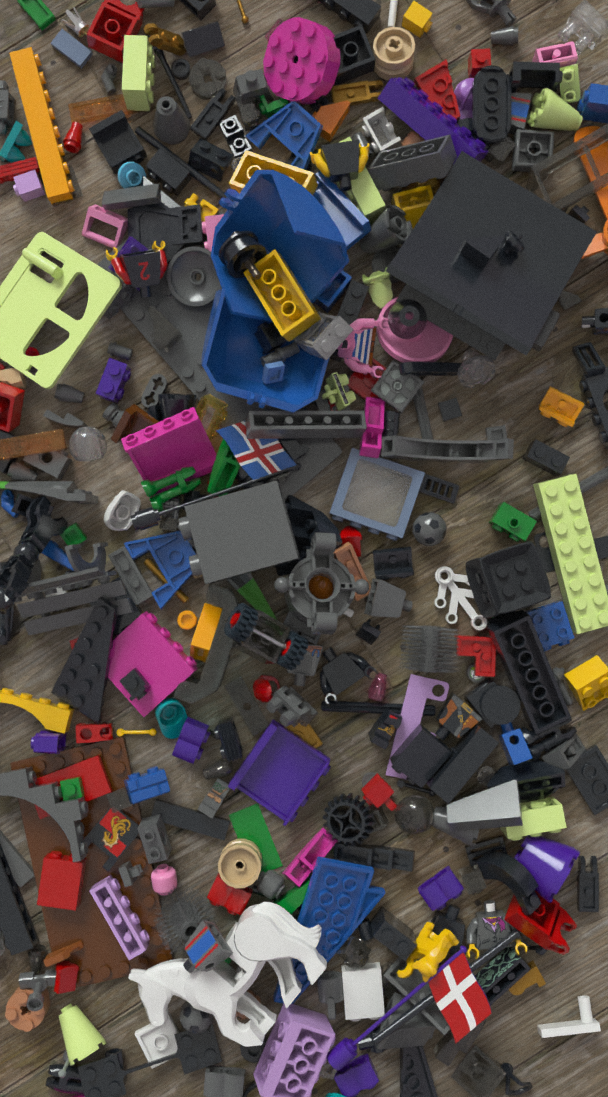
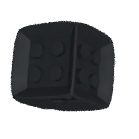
M531 541L498 550L481 558L469 560L465 564L467 578L475 602L484 618H492L499 614L520 610L551 598L550 584L536 546Z

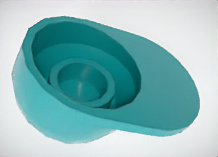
M166 698L155 709V717L162 734L169 739L178 738L187 719L185 708L180 701L175 698Z

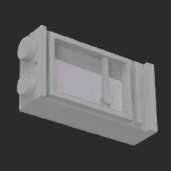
M318 311L317 313L321 320L293 340L306 353L327 360L353 329L341 316H332Z

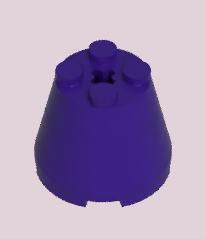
M527 835L521 845L524 848L523 852L518 850L514 859L519 861L532 874L539 885L535 889L537 893L551 903L554 894L558 893L570 873L580 851L572 846L543 836L531 837Z

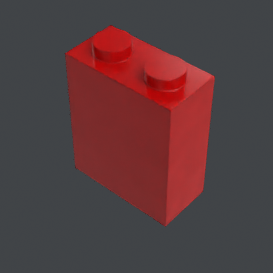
M59 851L48 853L43 859L37 905L76 911L81 901L87 858H84L82 861L73 862L72 854L70 856L62 855V852Z

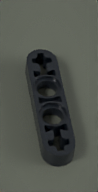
M405 362L399 364L400 375L457 376L464 374L463 363Z

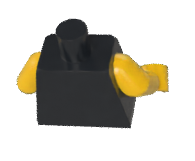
M359 140L322 145V153L321 149H318L317 154L310 152L311 162L316 165L325 177H329L332 183L339 182L341 191H348L352 189L351 180L357 179L358 173L364 170L369 159L370 144L367 143V146L362 147Z

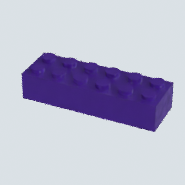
M401 77L390 78L377 99L425 140L451 135L457 158L461 151L480 162L489 152L485 148V143L479 139L475 140L470 136L472 134L471 131L464 126L461 128L456 123L457 119L450 114L446 115L442 111L443 107L437 102L432 103L428 99L429 95L421 89L418 91L414 87L415 83L407 77L405 79Z

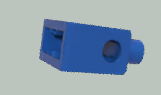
M512 722L500 725L503 734L498 736L508 764L516 765L532 759L520 728L514 730ZM511 736L515 739L514 744H511L509 741Z

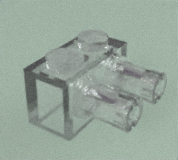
M583 0L571 12L566 26L558 32V36L560 39L564 36L562 41L566 42L575 33L580 38L574 43L577 55H580L587 46L593 50L608 34V21L587 0Z

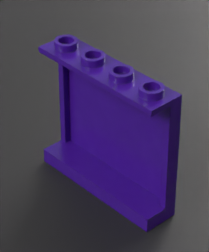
M273 719L230 780L228 787L232 790L238 788L284 820L283 825L286 826L289 821L292 823L298 814L296 810L299 806L303 807L309 799L308 793L311 790L314 792L318 787L320 776H325L331 767L329 765L330 758Z

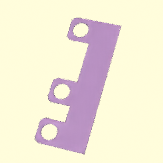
M413 674L410 675L401 711L402 722L396 731L390 757L420 724L426 698L438 701L446 700L449 690L447 682ZM437 684L442 685L445 689L444 694L440 697L432 693L433 687ZM389 759L386 775L406 779L407 776L405 774H399L391 767L392 763Z

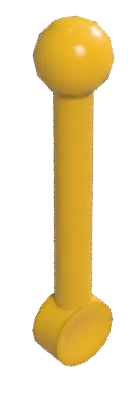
M120 728L116 733L118 736H123L124 734H150L155 736L157 731L154 728L150 730H124Z

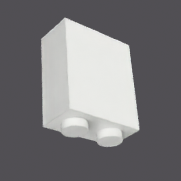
M380 962L341 965L346 1020L359 1021L362 1018L380 1019V1017L385 1015Z

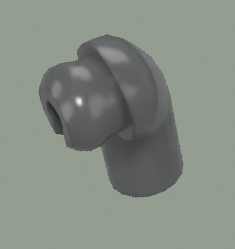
M112 63L105 68L101 76V80L109 95L116 92L113 81L118 69Z

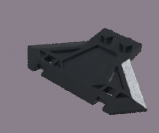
M143 176L141 183L134 187L152 185L153 183ZM160 190L161 203L127 209L128 238L130 236L149 250L152 249L154 241H156L158 247H161L160 243L164 241L165 247L163 251H165L168 264L182 247L204 244L202 230L203 211L201 204L179 206Z

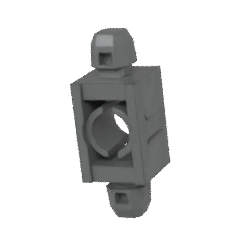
M0 80V136L6 135L8 126H14L15 98L9 93V86L4 80Z

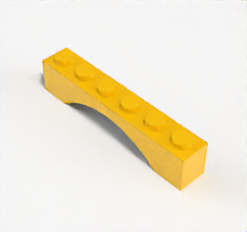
M8 688L0 690V703L13 704L27 710L42 723L45 729L64 734L69 731L74 713V708H70L69 704L63 702L54 704L51 703L50 699L43 697L35 699L32 698L33 695L28 693L15 694L14 690Z

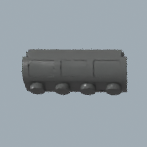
M398 957L383 976L405 997L423 982V978L418 969H414L413 973L407 978L398 977L397 971L404 970L407 966L406 961ZM429 983L409 999L413 1005H416L432 993ZM434 1001L421 1011V1014L445 1036L450 1026L436 1002Z

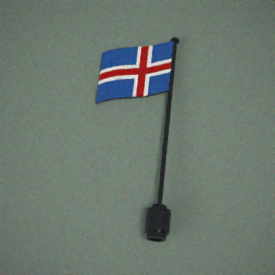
M245 421L216 430L227 442L239 465L252 480L158 512L157 509L153 510L152 506L134 512L135 514L130 516L135 531L159 525L158 521L161 520V515L294 469L299 470L301 464L295 463L282 448L278 439H247Z

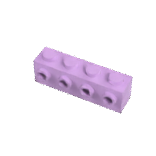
M109 875L95 883L90 889V893L128 960H131L147 950L150 943L149 935L146 930H142L139 924V917L130 909V902L125 895H122L120 884L116 878L113 879L112 875Z

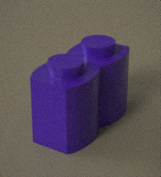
M187 717L172 755L194 764L196 759L200 760L204 750L201 748L202 742L206 743L210 732L207 731L209 725Z
M41 730L40 733H36L31 738V749H33L34 753L59 754L65 750L67 733Z
M449 866L443 868L418 887L420 895L432 911L443 909L449 899L458 898L464 889L462 883Z
M369 1054L355 1058L339 1071L333 1070V1077L339 1090L346 1097H355L359 1094L360 1090L372 1089L379 1082L378 1073Z

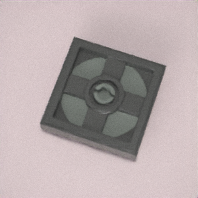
M393 359L382 374V377L379 378L371 389V392L402 414L422 387L424 381L417 376L400 375L399 363Z

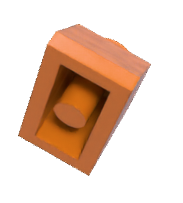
M346 100L321 106L318 112L315 111L312 117L323 125L320 133L322 138L331 142L349 113L351 102Z

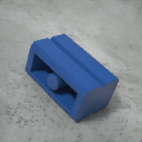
M158 766L148 768L147 773L141 775L139 772L128 775L129 779L124 780L131 804L170 792L165 770L159 769Z

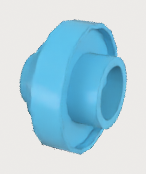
M135 162L124 163L118 171V181L123 188L137 186L141 183L142 177H146L143 167Z

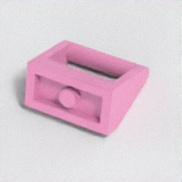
M95 204L88 207L82 236L110 248H117L121 244L128 228V218L110 210L106 211L103 207ZM95 218L118 227L115 241L90 231Z

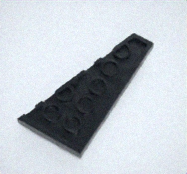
M103 597L98 598L51 691L52 694L98 724L102 721L101 711L105 701L103 697L105 687H107L111 659L109 658L110 649L113 646L112 635L113 630H115L118 606Z
M423 1046L400 1048V1097H438Z

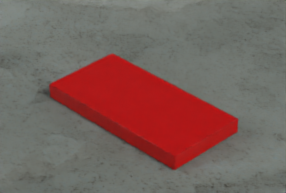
M100 755L39 777L35 782L37 786L58 781L60 786L61 780L81 776L85 795L83 797L86 802L113 791ZM35 805L40 819L50 816L45 810Z

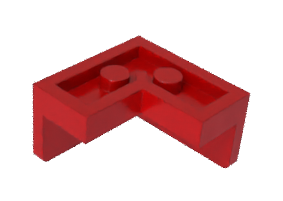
M454 635L455 638H460L456 639V643H458L456 646L459 647L456 648L459 650L456 651V655L475 656L474 675L495 677L496 648L492 638L488 636Z

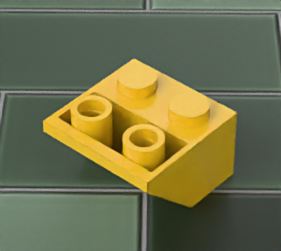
M427 185L395 193L392 196L391 204L405 212L404 218L406 221L410 220L413 229L433 199L431 186Z
M598 655L564 674L567 685L583 711L594 707L601 700L608 698V667Z

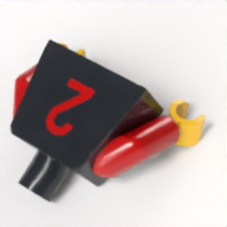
M154 241L151 250L120 254L119 257H117V248L113 247L114 255H110L108 250H106V258L111 261L116 274L125 284L132 288H139L141 298L152 296L151 286L160 284V279L163 278L167 269L166 254L163 251L165 247L164 241H161V247H158L156 241Z

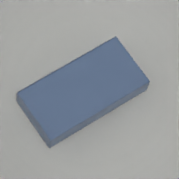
M63 29L60 30L51 42L53 48L81 69L93 55L90 49Z

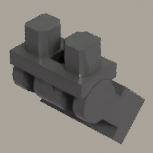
M286 685L275 691L266 707L271 713L278 711L281 714L280 722L285 727L289 725L295 727L299 723L306 727L318 714L293 687L288 688Z

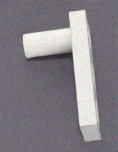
M587 995L578 996L581 1020L537 1025L539 1035L542 1038L601 1031L600 1023L592 1017L590 997Z

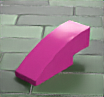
M366 397L364 412L367 429L360 438L359 456L379 457L384 429L385 402L382 399Z
M321 828L282 873L296 887H300L314 870L317 857H325L338 841L337 839L331 840L332 835L326 834L327 830Z

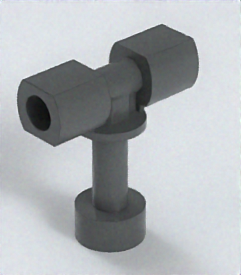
M55 969L46 970L45 974L35 975V971L20 973V989L32 988L34 990L27 1000V1008L30 1011L35 1012L42 1009L44 996L41 993L47 986L55 985Z

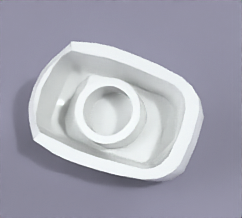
M122 490L114 497L104 514L105 525L114 531L128 530L133 524L130 516L134 515V512L139 511L140 499L134 494Z

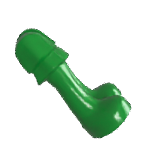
M193 466L184 467L181 470L175 471L172 475L159 480H144L141 482L153 509H157L158 512L163 511V505L166 501L178 495L187 494L190 490L193 491L201 484L199 477L187 482L184 480L196 473ZM176 482L179 484L171 489L155 494L160 489Z

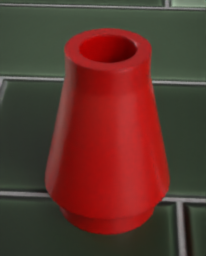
M73 122L63 140L64 149L68 152L78 153L82 148L83 126L80 123Z

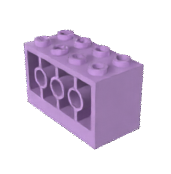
M283 1003L253 1073L261 1097H311L312 1088L319 1079L321 1067L327 1061V1053L330 1046H333L335 1042V1033L325 1014L294 1004H290L286 1008Z

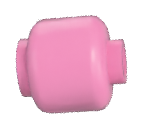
M161 864L151 873L153 890L159 895H169L168 892L171 894L174 888L176 889L177 876L176 870L173 867Z

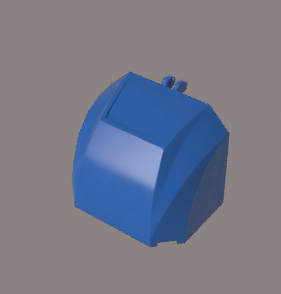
M256 170L240 193L234 189H227L225 192L227 198L223 197L219 201V204L226 208L227 212L215 227L211 258L221 288L226 289L225 299L230 314L273 322L247 278L232 277L227 271V266L219 259L221 246L235 231H252L255 233L259 241L258 243L265 247L267 255L276 249L285 259L312 304L349 263L345 240L328 212L306 188L275 170Z
M226 289L216 291L201 360L202 366L216 391L247 399V404L252 405L253 402H258L260 408L268 405L293 413L318 399L329 358L324 360L306 353L298 345L300 353L286 358L285 362H283L285 369L282 381L265 384L262 381L264 367L260 358L266 355H263L262 352L264 350L254 333L258 330L257 327L260 324L272 322L230 314L226 299L224 298ZM321 324L317 331L321 334L329 324ZM311 336L308 340L314 342L316 339ZM286 340V342L280 348H283L295 341L291 340L289 342L288 340Z

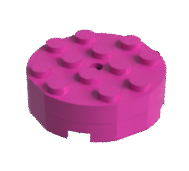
M301 17L288 19L275 29L269 38L263 66L268 86L276 96L289 101H296L299 104L309 105L315 103V100L322 95L326 96L335 83L340 66V50L336 48L333 39L335 36L331 30Z

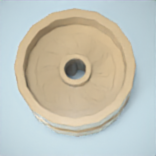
M389 27L379 32L375 37L373 44V54L376 59L374 71L379 77L385 80L399 77L404 78L413 69L415 41L409 31L400 27Z
M245 838L228 842L223 848L218 862V872L221 879L227 885L234 888H245L252 885L258 879L262 866V854L259 847L254 842Z

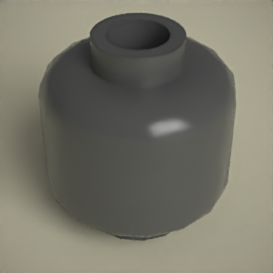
M272 869L266 873L262 871L256 880L258 882L257 890L270 900L278 899L286 887L284 885L285 879Z

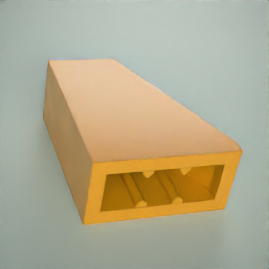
M204 603L190 647V656L195 660L209 662L223 614V608L217 604Z

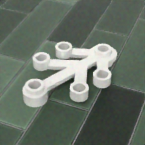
M446 566L438 568L435 572V579L439 583V589L434 605L437 608H444L446 606L444 598L446 588L448 587L452 593L449 613L446 614L445 620L450 624L457 622L458 617L456 613L459 602L471 618V626L476 630H483L487 626V619L483 615H478L465 598H474L472 590L458 588L454 581L465 582L470 586L467 576L454 574L453 570ZM443 572L447 573L448 575L447 579L445 580L441 578V574ZM438 599L443 600L444 603L442 606L437 605ZM451 614L455 617L452 622L448 620V616ZM480 619L481 625L476 626L475 620Z

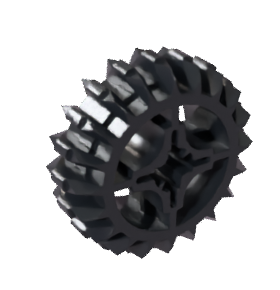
M342 793L340 797L335 796L333 801H329V807L324 809L327 814L323 815V819L327 822L323 826L329 828L326 834L332 833L331 840L337 838L338 845L344 841L345 847H348L350 843L355 847L357 842L362 844L364 839L367 840L370 837L369 833L373 832L371 826L375 824V821L371 818L374 816V813L368 812L371 806L366 807L364 805L366 803L365 799L361 802L359 801L360 795L353 798L352 793H349L347 796L345 793ZM339 806H350L347 812L337 810ZM350 828L361 830L356 834L347 833Z

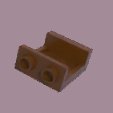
M133 404L124 411L111 440L117 444L129 434L136 433L159 421Z

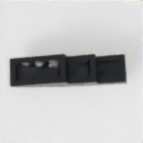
M336 842L333 859L386 870L398 869L412 872L414 870L415 851L367 844H357L353 847L351 843L348 847H345L344 843L338 845V842Z

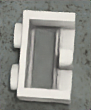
M383 107L363 118L364 126H362V130L366 137H371L373 141L371 146L375 154L401 147V139L396 137L394 127L385 117Z

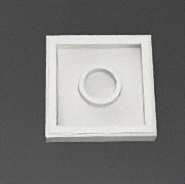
M170 1013L164 1025L155 1027L150 1023L135 1031V1036L148 1062L177 1052L178 1048L174 1034L179 1033V1030ZM167 1061L152 1065L151 1068L153 1069Z

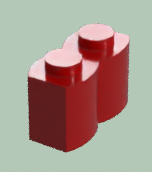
M218 873L207 898L214 906L219 907L221 905L226 907L227 912L232 915H242L253 890L249 887H231L221 879Z

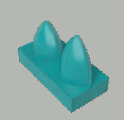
M17 121L0 150V160L3 162L7 160L13 163L25 160L23 153L13 145L14 143L19 146L32 145L30 136L22 129L23 125Z

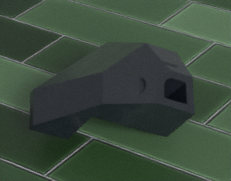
M292 495L287 496L285 504L300 560L274 566L278 576L290 574L295 565L306 558V549L311 548V539L314 533H335V549L339 548L342 544L338 528L323 512Z

